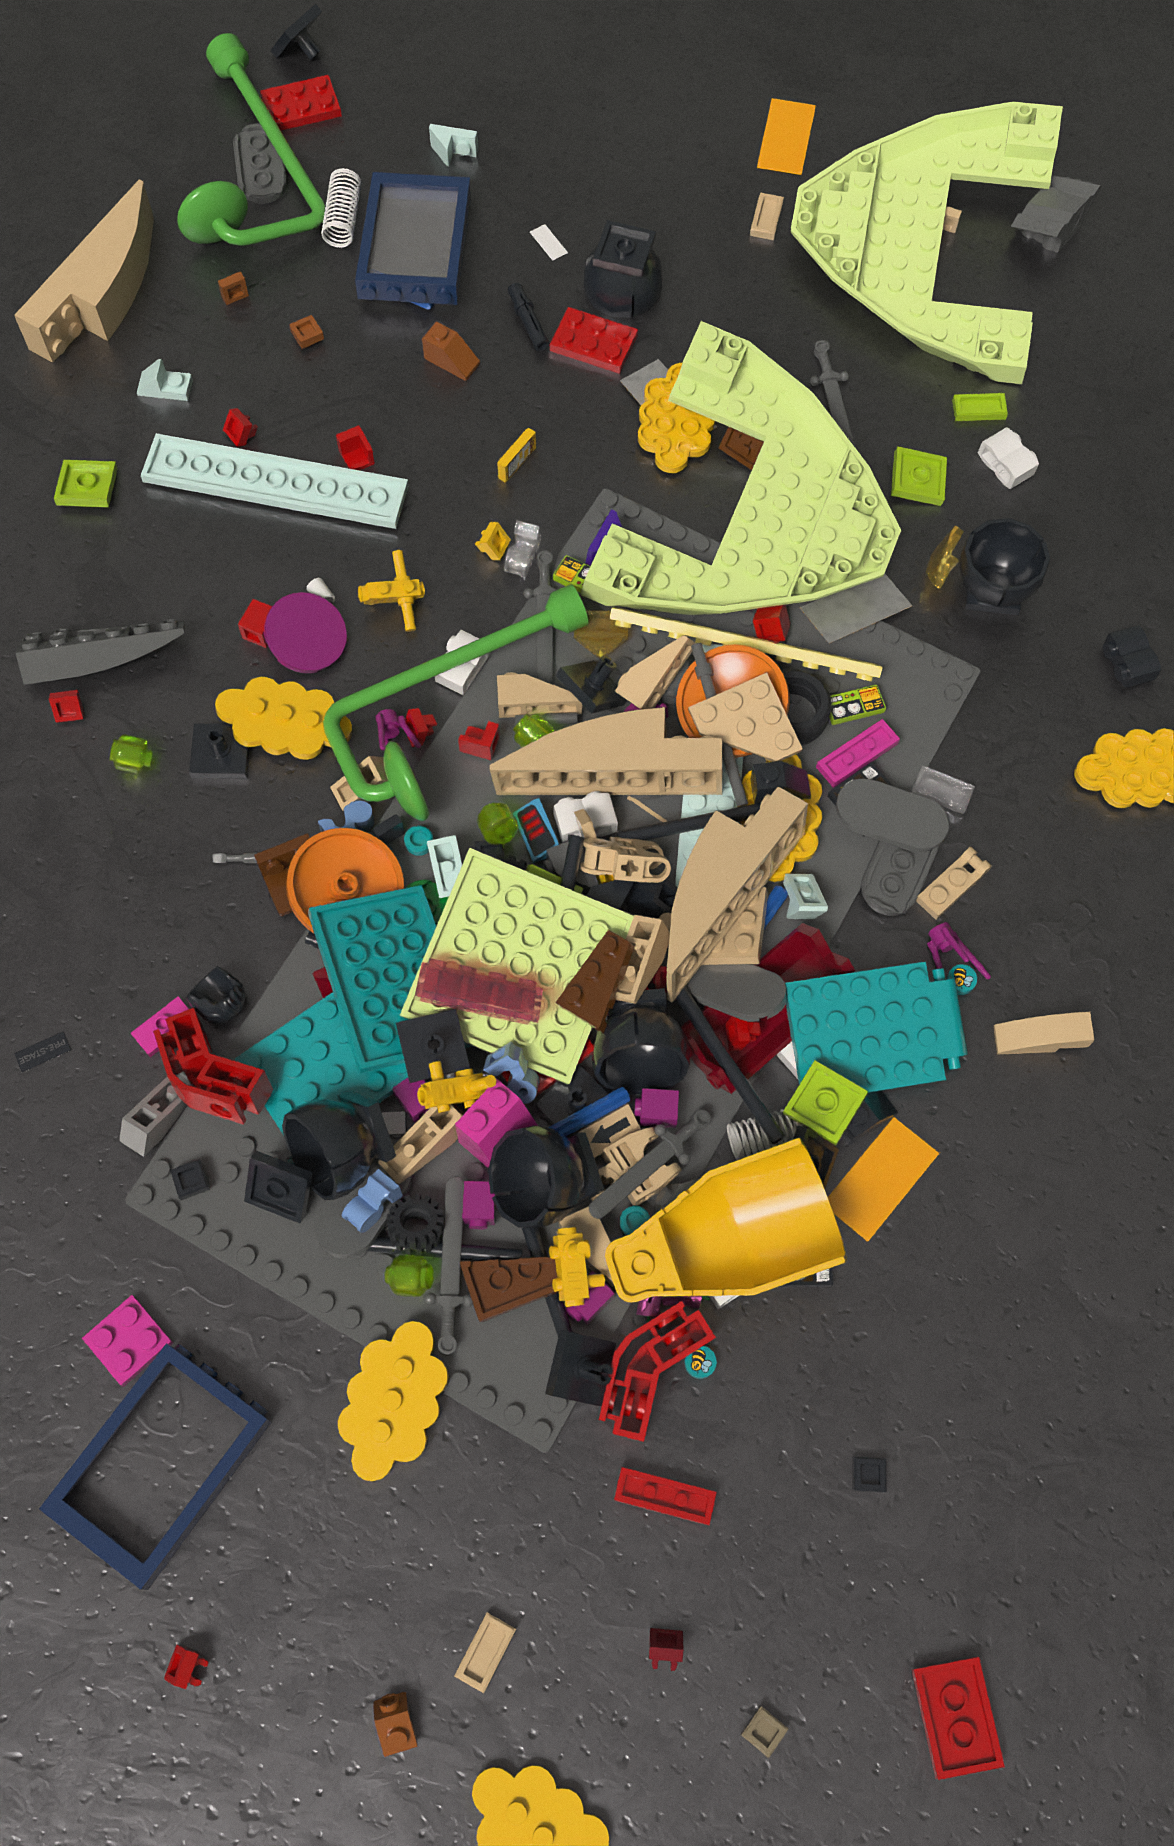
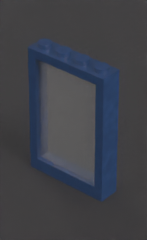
M372 173L355 278L358 299L457 305L471 201L470 177Z

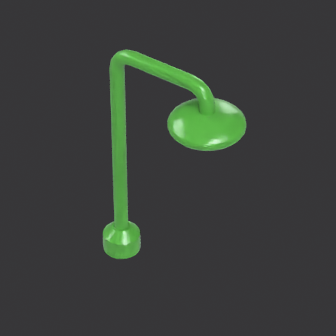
M225 33L215 37L208 45L206 51L209 63L220 78L233 79L312 212L308 215L238 230L243 224L248 210L245 193L231 182L213 181L194 189L182 202L177 217L181 233L188 240L198 244H213L224 240L229 244L246 246L310 231L319 227L323 223L325 215L324 201L246 74L245 70L249 64V55L240 39L234 34Z
M570 584L551 592L545 606V611L333 703L324 716V732L348 785L355 795L365 801L374 802L387 800L395 796L407 814L419 821L427 820L429 817L428 806L400 745L395 741H390L385 747L383 765L388 781L377 785L369 784L366 782L340 727L341 719L351 712L552 626L569 634L589 624L588 616L575 587Z

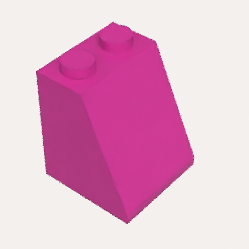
M496 1079V1085L488 1088L455 1123L459 1143L489 1168L493 1148L506 1132L538 1125L522 1100Z

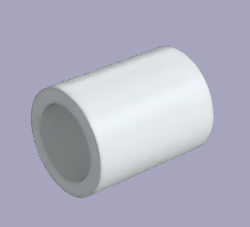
M322 578L313 579L307 585L309 593L321 596L331 604L335 601V596Z

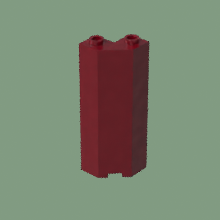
M804 923L800 924L760 959V964H754L757 967L779 975L784 983L856 972L849 958L831 952L819 929ZM786 1005L777 1015L769 1019L765 1016L759 1018L760 1021H755L760 1023L761 1035L756 1036V1041L749 1042L741 1051H729L747 1079L752 1077L792 1041ZM704 1006L701 1011L729 1051L726 1022L732 1016ZM688 1020L681 1028L686 1034L690 1047V1059L706 1075L708 1082L715 1089L721 1088L732 1094L736 1091L735 1087L691 1021Z

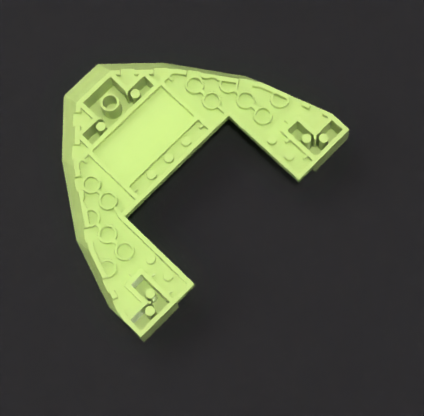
M1008 102L935 115L855 149L798 187L791 234L833 282L922 350L949 362L965 366L973 372L976 371L986 375L994 381L1022 384L1027 368L1033 312L932 301L950 179L1049 189L1063 106Z
M701 321L683 360L680 373L668 401L764 441L712 565H709L615 524H611L607 536H604L584 580L581 596L605 606L649 609L686 615L722 614L813 601L883 577L901 529L869 465L812 391L750 341Z

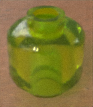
M534 713L531 716L525 714L513 728L515 732L514 741L523 748L554 732V727L538 713Z
M123 734L118 740H113L109 761H113L114 767L117 770L139 774L144 766L150 767L153 750H148L146 739Z
M487 804L482 808L477 817L478 828L489 844H506L517 834L518 822L506 804Z
M397 1255L391 1265H388L385 1270V1282L390 1285L391 1291L396 1296L420 1297L424 1295L427 1289L432 1287L434 1280L433 1266L428 1264L424 1256Z

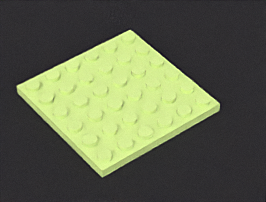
M469 848L400 1016L410 1020L456 1009L465 1043L493 1053L509 1042H512L517 1047L522 1048L523 1055L528 1060L527 1068L565 1084H570L592 1027L560 1008L555 1002L605 933L610 930L626 939L634 916Z

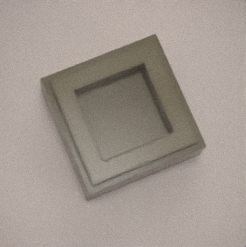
M760 1705L740 1735L769 1758L789 1728Z

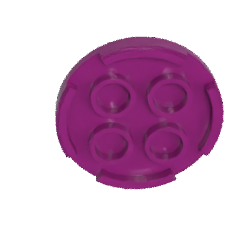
M298 592L282 597L272 606L264 624V638L271 652L278 659L279 663L296 672L316 673L335 663L345 648L347 631L341 614L329 601L312 593Z

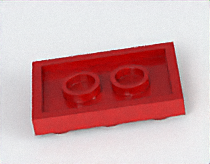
M329 75L260 90L261 99L281 131L342 116Z
M568 307L552 338L550 351L620 374L638 337V329Z
M979 1657L911 1669L935 1779L941 1780L1005 1767Z

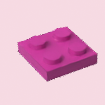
M133 1295L82 1337L84 1342L122 1387L144 1370L155 1359L166 1343L170 1346L173 1344L172 1340Z

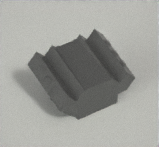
M1053 176L1049 189H1041L1028 202L1022 214L1018 213L1011 227L1019 229L1025 237L1037 240L1045 249L1058 253L1081 228L1084 218L1102 186L1093 184L1090 181L1073 180L1066 176Z

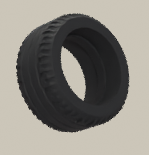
M788 670L782 673L786 679L789 694L806 698L816 711V715L805 722H790L802 746L814 741L825 730L831 712V697L824 683L817 679L816 676L814 677L812 674L810 675L808 672L805 673L800 670Z

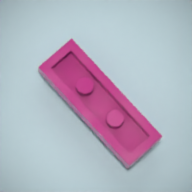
M881 719L818 761L816 768L834 788L864 766L898 745L900 738Z

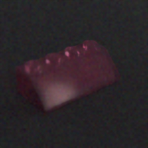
M429 958L428 963L422 962L414 995L415 1001L534 1026L538 1023L543 988L536 987V981L519 978L518 983L507 981V975L497 972H489L488 976L476 974V968L459 965L458 970L446 967L447 962Z

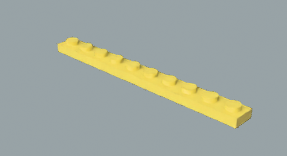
M612 607L610 619L616 620L615 625L631 628L632 624L642 626L641 631L658 634V630L668 631V637L675 639L683 635L695 637V643H702L711 646L712 641L722 643V646L735 644L750 646L763 653L776 655L775 660L792 663V659L803 661L802 666L812 669H818L819 665L830 667L829 672L845 675L846 671L857 673L856 678L872 681L873 677L880 678L882 666L875 663L619 607Z

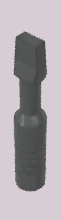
M577 712L546 713L537 716H529L528 714L515 715V724H529L533 722L577 724Z
M259 852L213 854V862L228 863L242 861L245 864L257 863L254 854Z

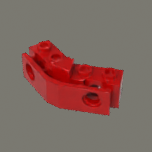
M194 1008L166 1018L169 1032L161 1034L159 1029L153 1031L167 1077L178 1097L187 1106L243 1125L247 1120L244 1111L260 1114L273 1092L265 1071L213 1055L205 1029ZM175 1048H178V1049H179V1050L176 1051L177 1055H175V1052H174V1049H175ZM185 1072L191 1086L184 1084L179 1079L178 1074Z
M681 1301L628 1334L616 1349L611 1364L612 1375L609 1374L611 1380L606 1386L599 1416L601 1421H605L606 1418L615 1420L612 1434L644 1442L659 1374L716 1338L699 1310L687 1317L683 1310L685 1305ZM681 1317L683 1324L660 1337L657 1332L659 1329ZM650 1330L654 1338L641 1346L628 1364L625 1380L615 1379L619 1359L629 1344ZM618 1385L626 1387L620 1416L612 1414Z

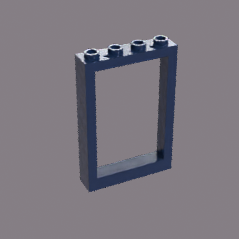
M165 1344L39 1508V1510L140 1590H149L272 1423L265 1417L268 1410L254 1400L250 1405L240 1398L243 1394L240 1389L229 1381L225 1386L215 1379L218 1375L215 1370L204 1362L198 1367L190 1361L194 1355L180 1344L175 1349L169 1344ZM170 1362L248 1421V1424L143 1563L65 1502L64 1499Z

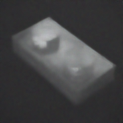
M922 765L911 793L932 799L943 807L964 814L975 786Z

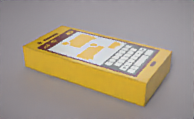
M527 428L497 462L500 480L506 483L536 449L535 431Z

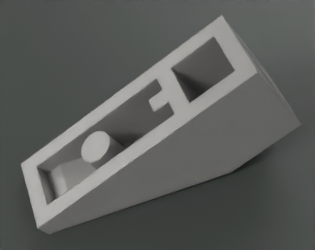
M185 1072L179 1073V1079L184 1084L191 1086ZM168 1077L122 1118L119 1141L143 1157L163 1139L187 1106L178 1097Z

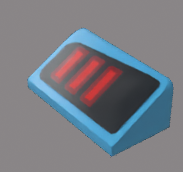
M540 799L532 800L513 813L532 862L535 863L546 859V849L557 846L559 843Z

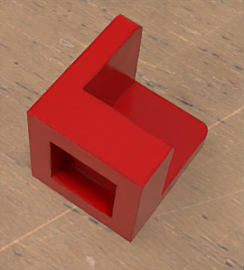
M359 425L336 434L338 450L348 469L360 471L375 464L372 447Z
M255 599L251 601L238 623L242 639L267 648L268 644L264 638V624L272 606Z
M786 604L757 608L753 618L757 638L774 642L786 640L790 628Z
M488 721L485 730L468 726L465 735L460 734L459 751L492 760L500 738L499 724Z

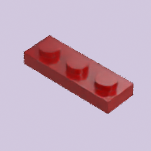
M621 1467L614 1501L709 1526L717 1492Z

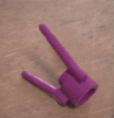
M392 709L382 710L376 715L380 750L385 751L389 739L398 736L400 728L404 730L416 748L421 747L416 736L406 724L404 716L398 717L396 711Z
M948 922L941 923L929 931L928 935L931 941L927 945L932 952L936 969L943 968L938 950L941 949L945 953L955 949L964 962H969L970 960L986 979L991 978V975L960 940Z

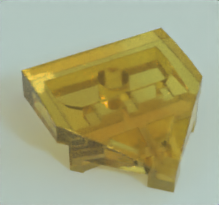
M954 526L934 549L927 565L926 573L938 589L942 587L949 572L960 560L951 554L964 532L957 526Z
M586 610L589 624L574 631V639L599 659L601 656H607L628 640V628L615 625L616 620L610 619L611 611Z

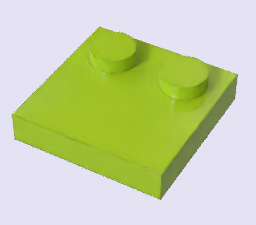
M897 447L894 452L891 496L941 506L945 500L947 457Z
M63 460L54 495L56 505L109 507L118 470L116 462Z
M814 1060L785 1107L783 1114L804 1127H808L837 1146L868 1095V1091Z

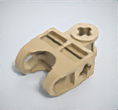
M610 837L609 841L600 838L584 839L583 845L586 847L584 862L580 864V870L585 873L613 875L615 880L654 883L664 881L670 874V863L664 856L661 847L655 842ZM655 849L658 851V853H653L646 850ZM662 862L665 864V869L661 874L653 875L649 872V869L657 868Z
M654 1127L628 1134L603 1149L602 1157L607 1165L598 1171L604 1185L610 1184L611 1186L644 1157V1151L648 1149L647 1145L658 1137L654 1132ZM677 1162L667 1167L665 1164L662 1165L627 1196L632 1205L638 1206L658 1194L681 1172L680 1166ZM600 1194L594 1196L593 1198H591V1200L593 1201V1200L596 1199Z

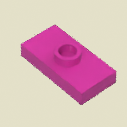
M178 996L132 1031L131 1035L149 1057H152L159 1051L153 1031L159 1029L161 1034L169 1032L165 1019L189 1008Z

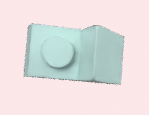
M430 124L431 147L446 166L449 167L453 153L472 157L477 156V131Z
M158 359L142 371L137 395L188 401L193 382L192 375L190 373L166 371L163 360Z
M455 835L427 841L439 899L450 896L462 867Z
M785 874L783 884L790 898L787 919H815L827 912L828 905L813 874Z

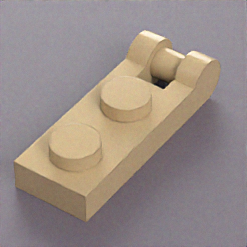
M969 847L960 858L917 896L916 902L936 920L992 867L987 860L982 861L976 855L978 852L972 847ZM968 863L975 869L973 873H969L964 868Z

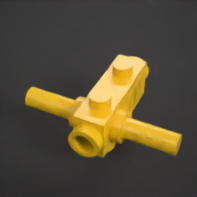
M396 550L392 552L396 572L394 581L368 582L363 586H359L358 598L360 602H364V605L368 604L371 606L379 603L397 602L398 606L402 607L406 632H412L416 630L412 605L415 600L424 597L425 588L423 582H419V579L410 580V576H407L403 551Z
M441 1061L429 1064L432 1081L421 1084L417 1097L419 1103L425 1106V1109L437 1107L438 1113L450 1111V1105L464 1103L465 1108H470L488 1088L496 1085V1078L493 1075L483 1077L482 1073L474 1074L473 1069H466L454 1072L455 1078L444 1079Z
M576 1227L557 1229L558 1235L553 1236L554 1246L549 1247V1255L551 1259H555L557 1278L552 1281L554 1292H559V1301H565V1307L585 1305L584 1298H589L588 1288L605 1286L604 1274L587 1275L585 1259L590 1258V1244L587 1239L583 1240L582 1233H577Z

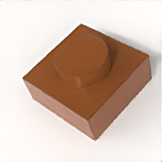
M241 271L218 281L221 296L226 305L249 296L245 278Z
M312 315L289 324L290 331L301 349L324 339L323 332Z

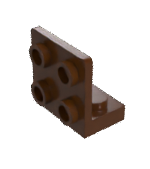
M728 426L719 449L752 470L764 441Z
M308 833L254 854L280 916L293 912L286 891L287 873L297 850L310 839Z

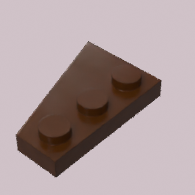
M608 930L555 1003L563 1010L604 1034L607 1026L605 1019L609 1008L613 1009L616 1001L614 997L618 983L625 976L635 947L628 940Z
M550 1257L460 1262L479 1322H485L558 1292H554L552 1285L553 1279L557 1278L555 1259Z

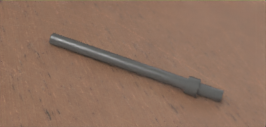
M696 643L691 646L696 662L694 669L697 679L701 680L705 697L708 699L717 695L711 677L714 673L711 663H707L702 643ZM722 742V756L737 807L745 806L748 802L732 747Z

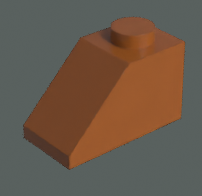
M437 321L422 338L424 359L465 381L480 365V360L458 332Z

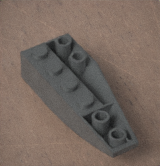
M166 619L160 623H139L128 626L69 631V628H59L53 630L52 634L42 635L41 632L28 633L25 635V638H22L16 651L23 684L79 677L127 663L162 647L184 634L185 622L177 621V619Z

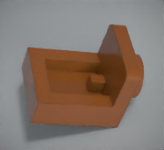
M406 1692L387 1694L381 1699L375 1700L373 1702L374 1722L384 1757L418 1747Z

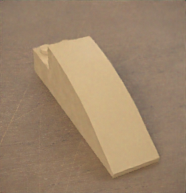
M139 179L14 315L30 351L53 363L59 355L64 353L68 345L80 335L83 329L108 341L123 321L141 286L149 261L154 216L142 180Z
M665 707L634 710L595 718L549 733L490 765V773L497 795H587L594 791L609 793V795H722V738H715L714 736H702L700 738L674 736L667 738Z
M777 787L772 795L767 794L764 797L760 810L756 815L751 814L744 826L717 810L714 812L689 855L674 899L667 961V1000L670 1002L675 1000L804 836L807 802Z

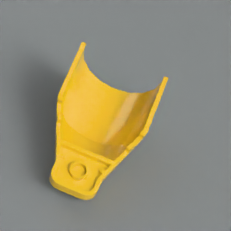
M801 1138L708 1171L694 1185L683 1191L674 1201L657 1212L633 1233L611 1242L605 1252L606 1262L616 1292L621 1299L630 1303L639 1302L653 1296L757 1295L847 1262L844 1243L831 1204L814 1162Z

